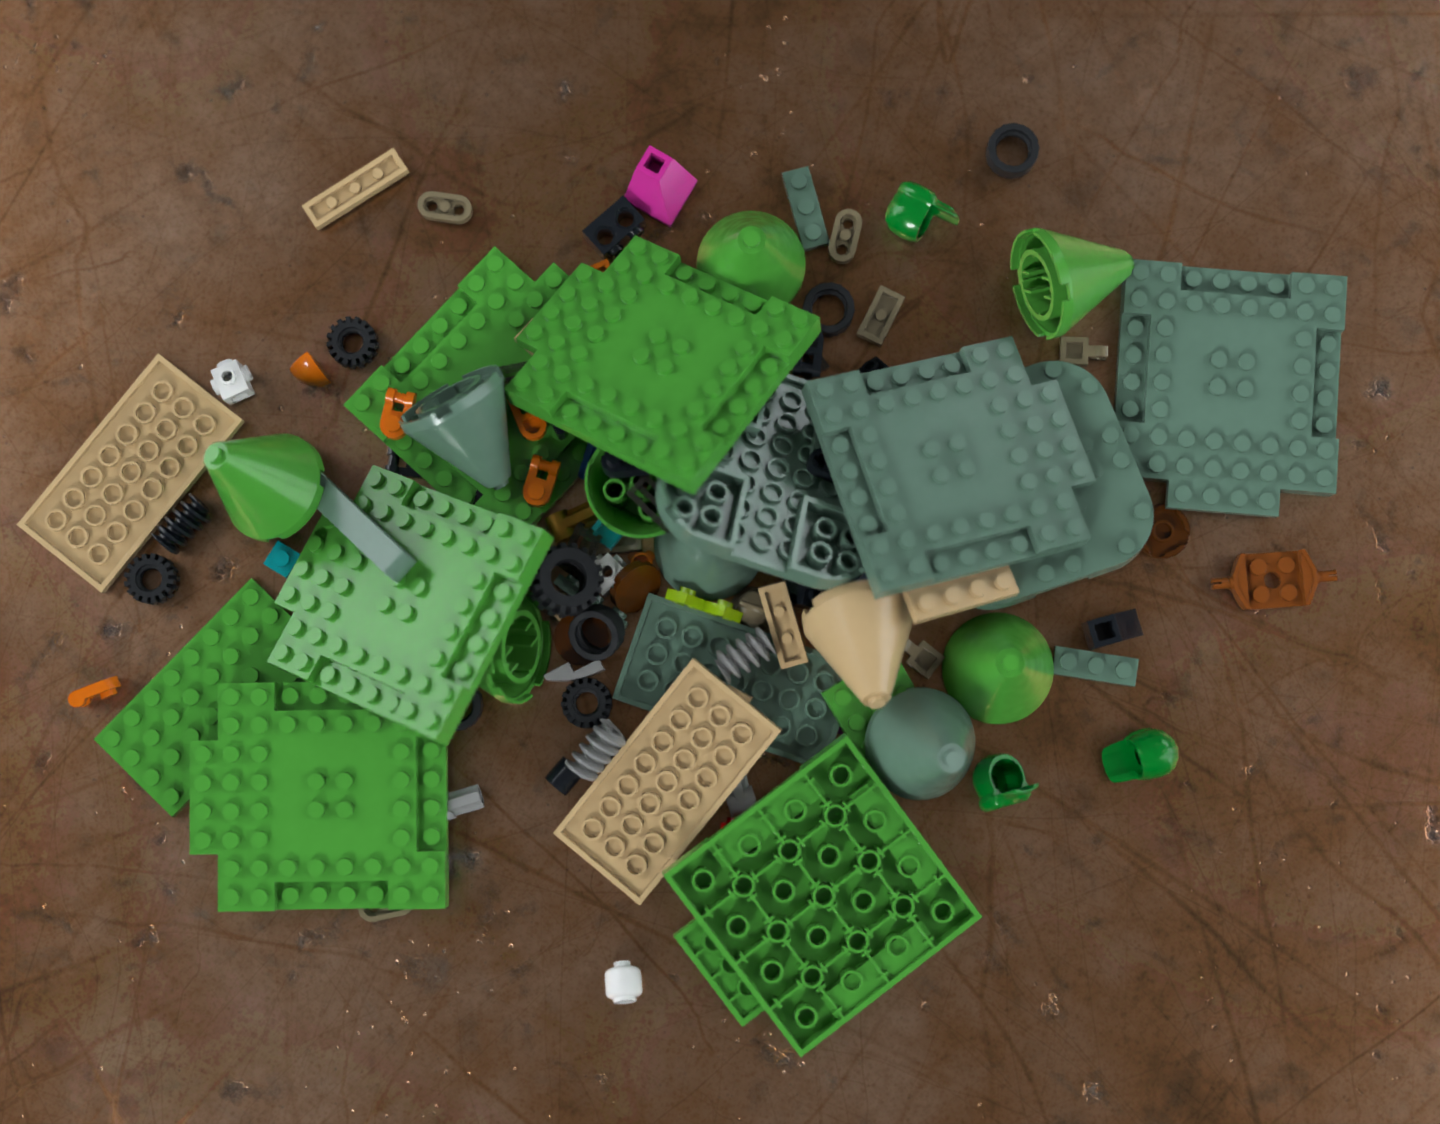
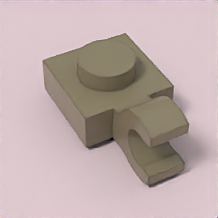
M1061 336L1059 361L1087 367L1088 359L1106 361V357H1108V346L1089 345V337Z
M910 639L907 641L904 652L910 656L905 663L925 679H929L945 657L924 640H921L918 646Z

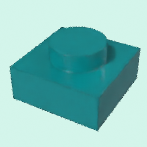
M599 519L588 532L591 537L610 551H612L623 536L607 528Z
M277 541L263 564L288 578L300 553Z

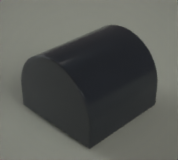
M563 756L545 776V779L566 796L581 778L567 767L564 762L566 758Z

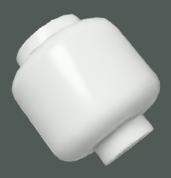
M627 960L614 962V967L606 970L604 975L606 996L613 1000L614 1004L636 1002V998L643 991L641 970L636 966H631L630 961Z

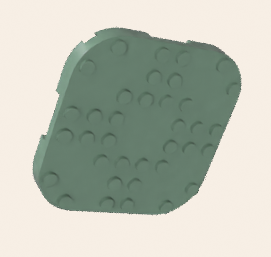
M1045 361L1027 366L1025 370L1031 385L1057 380L1091 465L1096 481L1092 485L1072 489L1091 539L1083 547L1009 565L1020 593L1011 598L975 607L977 609H1003L1033 599L1040 593L1084 578L1091 579L1122 568L1140 553L1150 536L1154 520L1152 500L1107 393L1101 383L1091 373L1072 363Z
M788 374L694 495L658 478L655 491L656 505L661 519L671 533L684 544L694 549L808 587L829 590L845 583L857 581L864 574L865 570L834 483L813 476L806 468V460L815 449L821 448L801 392L808 380ZM817 458L818 466L823 467L822 460Z

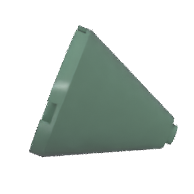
M489 365L462 375L463 380L450 386L447 383L428 394L401 416L404 422L400 420L398 423L405 434L488 489L494 488V490H498L509 483L508 478L511 476L504 376L497 365Z
M671 531L654 538L656 562L665 580L677 591L680 590L681 586L696 591L695 596L705 601H718V599L723 600L736 595L753 581L759 571L694 549L680 541Z
M928 687L907 688L906 691L891 696L884 707L875 710L865 734V755L869 760L870 767L890 792L910 800H930L951 791L967 774L975 753V731L967 711L952 696Z

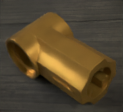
M588 501L570 510L564 509L545 518L547 527L554 537L556 545L577 537L579 532L585 528H591L598 520Z

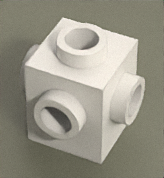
M226 359L216 365L217 368L210 370L214 378L210 380L213 390L217 395L221 394L223 401L229 405L255 395L250 383L253 380V376L247 365H242L236 359Z
M609 553L604 556L599 554L594 561L596 566L601 564L602 571L599 572L600 576H604L607 570L613 571L611 576H604L603 583L600 584L602 588L600 594L604 598L609 595L610 588L614 587V578L617 573L627 565L617 554L614 557Z

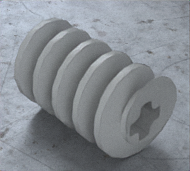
M759 627L755 628L756 637H753L750 633L745 634L746 643L737 638L735 640L736 649L727 644L726 655L719 649L716 651L717 660L715 662L728 684H731L730 674L739 679L741 678V668L750 673L751 662L760 667V657L769 662L770 651L777 655L766 634Z
M602 718L600 721L604 725L603 728L597 725L592 727L597 734L596 737L591 734L586 735V739L590 744L587 745L583 742L578 744L583 751L582 754L577 751L572 752V756L576 761L573 762L569 759L564 761L573 773L589 781H595L598 778L597 772H603L605 769L604 764H609L612 761L611 755H617L619 753L618 747H623L626 744V739L621 731L614 724Z

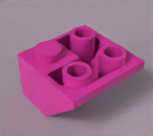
M649 145L635 168L624 197L633 207L671 227L698 180L675 159Z

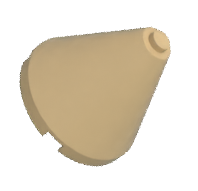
M868 580L849 582L826 590L812 600L814 607L809 612L807 609H804L801 618L804 634L863 705L871 709L882 708L891 698L913 624L903 594L899 593L874 599Z

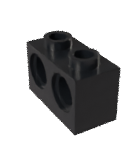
M622 196L583 229L582 233L584 239L603 260L615 259L624 249L623 246L632 240L635 235L641 237L644 234L646 223L643 216ZM624 217H630L634 220L628 227H623L619 224L620 220ZM603 235L613 237L612 242L606 245L599 243V239Z

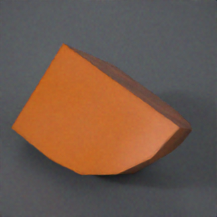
M308 351L300 356L290 367V373L302 384L323 387L331 383L317 360Z

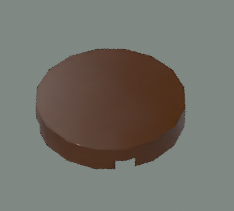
M1160 503L1153 505L1154 520L1152 530L1141 551L1156 559L1174 557L1185 549L1190 535L1188 519L1181 510L1165 509V504Z
M634 561L624 566L614 578V587L610 588L609 594L612 603L620 611L626 613L637 612L643 609L648 593L657 595L660 589V572L647 561L643 563L641 561Z
M566 616L559 621L555 628L554 643L556 650L567 662L573 665L586 666L594 661L583 658L570 644L568 631L570 623L575 616ZM594 617L585 620L582 630L587 641L600 648L607 646L610 639L607 625L602 620Z

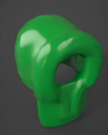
M911 181L902 182L899 185L898 191L889 203L885 213V221L890 231L901 239L910 242H918L923 237L934 216L953 225H958L960 217L954 212L953 207L938 200L933 191Z
M1144 728L1131 732L1122 741L1105 747L1101 755L1108 778L1114 783L1133 779L1150 780L1171 773L1177 765L1179 750L1173 737L1165 731ZM1135 749L1138 753L1141 765L1138 763L1136 759Z
M1004 753L992 754L981 759L975 766L972 774L973 786L979 797V807L984 812L1024 802L1029 799L1031 791L1039 786V783L1027 784L1020 763L1011 755Z

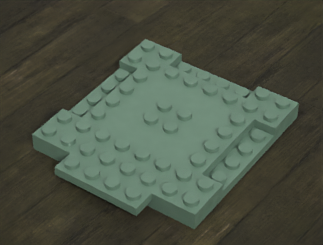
M1133 259L1134 269L1131 275L1122 282L1114 412L1143 480L1146 482L1166 483L1165 509L1277 518L1279 517L1280 493L1326 497L1335 495L1337 491L1339 439H1336L1341 333L1345 330L1348 276L1292 272L1290 275L1189 267L1182 266V263Z
M1013 336L964 346L956 353L860 374L859 370L806 381L801 392L874 599L1083 547L1091 539L1072 489L1092 485L1096 478L1057 380L1031 385Z

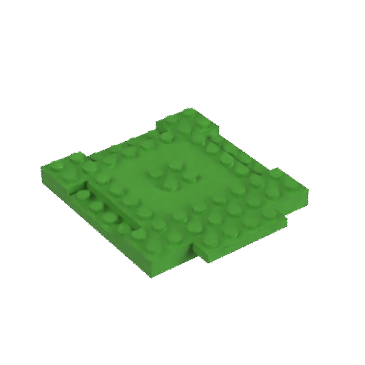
M635 235L604 272L581 262L516 338L518 346L534 354L504 388L510 404L694 495L821 333L820 317L774 296L767 301L681 262L679 254Z
M494 246L457 285L458 290L384 367L381 365L343 405L436 491L473 505L476 491L478 490L483 496L474 504L475 506L496 514L500 512L535 526L580 478L577 475L588 442L568 432L565 434L566 438L560 440L552 425L548 422L547 432L543 438L537 441L527 440L520 433L505 394L511 476L508 478L509 483L506 486L494 490V488L488 489L408 435L399 440L387 438L381 432L380 419L388 387L398 389L400 393H416L417 403L448 383L450 386L463 380L462 375L489 365H497L504 376L506 387L532 357L522 347L518 346L514 337L537 315L569 278V275L553 262L536 281H533ZM396 403L394 410L403 412L404 404ZM520 409L522 414L527 413L526 411ZM534 454L543 456V460L561 462L552 496L549 502L542 507H532L523 497V487ZM539 470L537 478L546 480L548 472Z
M373 465L354 502L417 560L416 564L399 583H396L322 514L274 602L278 606L293 612L267 662L300 679L448 746L554 537L540 527L500 512L499 514L493 513L422 486L410 478Z
M309 682L218 683V740H190V855L218 854V912L388 908V910L446 909L449 907L448 746Z
M844 733L798 767V771L710 838H705L662 871L664 878L695 917L673 934L674 938L742 1027L765 1010L800 1057L982 918L973 903L850 738Z

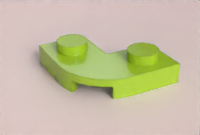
M682 586L679 591L667 589L666 600L682 606L687 605L688 608L740 624L743 613L733 609L734 604L722 599H718L717 603L705 601L695 596L696 591Z

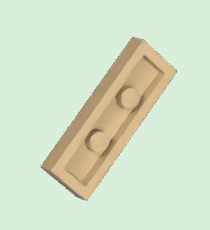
M786 580L758 587L781 669L807 663L809 661Z

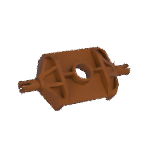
M1300 549L1298 551L1241 553L1237 555L1232 565L1230 576L1211 578L1210 584L1219 583L1211 585L1212 590H1231L1242 610L1311 605L1317 585L1320 582H1336L1338 576H1329L1337 574L1336 569L1327 571L1317 570L1306 550ZM1267 573H1272L1277 577L1278 584L1275 588L1266 586L1264 578Z

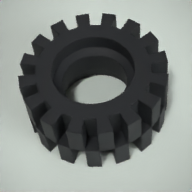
M348 316L345 317V321L337 320L338 325H332L330 327L332 332L327 333L329 342H326V345L329 348L330 355L343 367L347 368L348 366L350 369H356L357 366L364 368L365 363H372L371 358L377 356L376 349H379L377 341L379 338L375 330L367 321H362L359 317L352 319ZM351 333H357L363 338L361 349L354 353L347 352L343 348L344 338Z
M153 553L151 555L141 554V558L135 557L133 559L134 563H129L127 566L129 572H124V577L127 578L124 585L129 588L127 590L129 595L134 596L133 598L137 601L151 605L163 604L167 602V598H172L174 596L172 592L174 590L177 591L179 586H176V582H180V577L176 575L179 571L173 566L174 563L163 556ZM149 569H157L162 576L161 584L153 590L146 589L142 583V577Z
M586 677L574 680L572 684L566 687V691L562 694V712L568 721L577 727L592 728L594 725L602 724L601 718L607 719L610 716L613 707L612 695L609 689L596 679ZM582 693H593L598 700V706L591 714H583L577 709L576 701Z

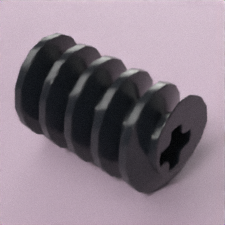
M192 493L188 494L191 500L190 504L183 500L180 502L184 509L183 511L175 508L172 509L176 517L175 519L165 516L164 519L167 526L156 525L159 531L158 535L150 532L165 549L173 554L180 552L177 544L184 547L187 546L188 542L185 536L191 539L196 537L193 528L199 531L204 529L201 520L206 523L212 521L209 515L211 511Z

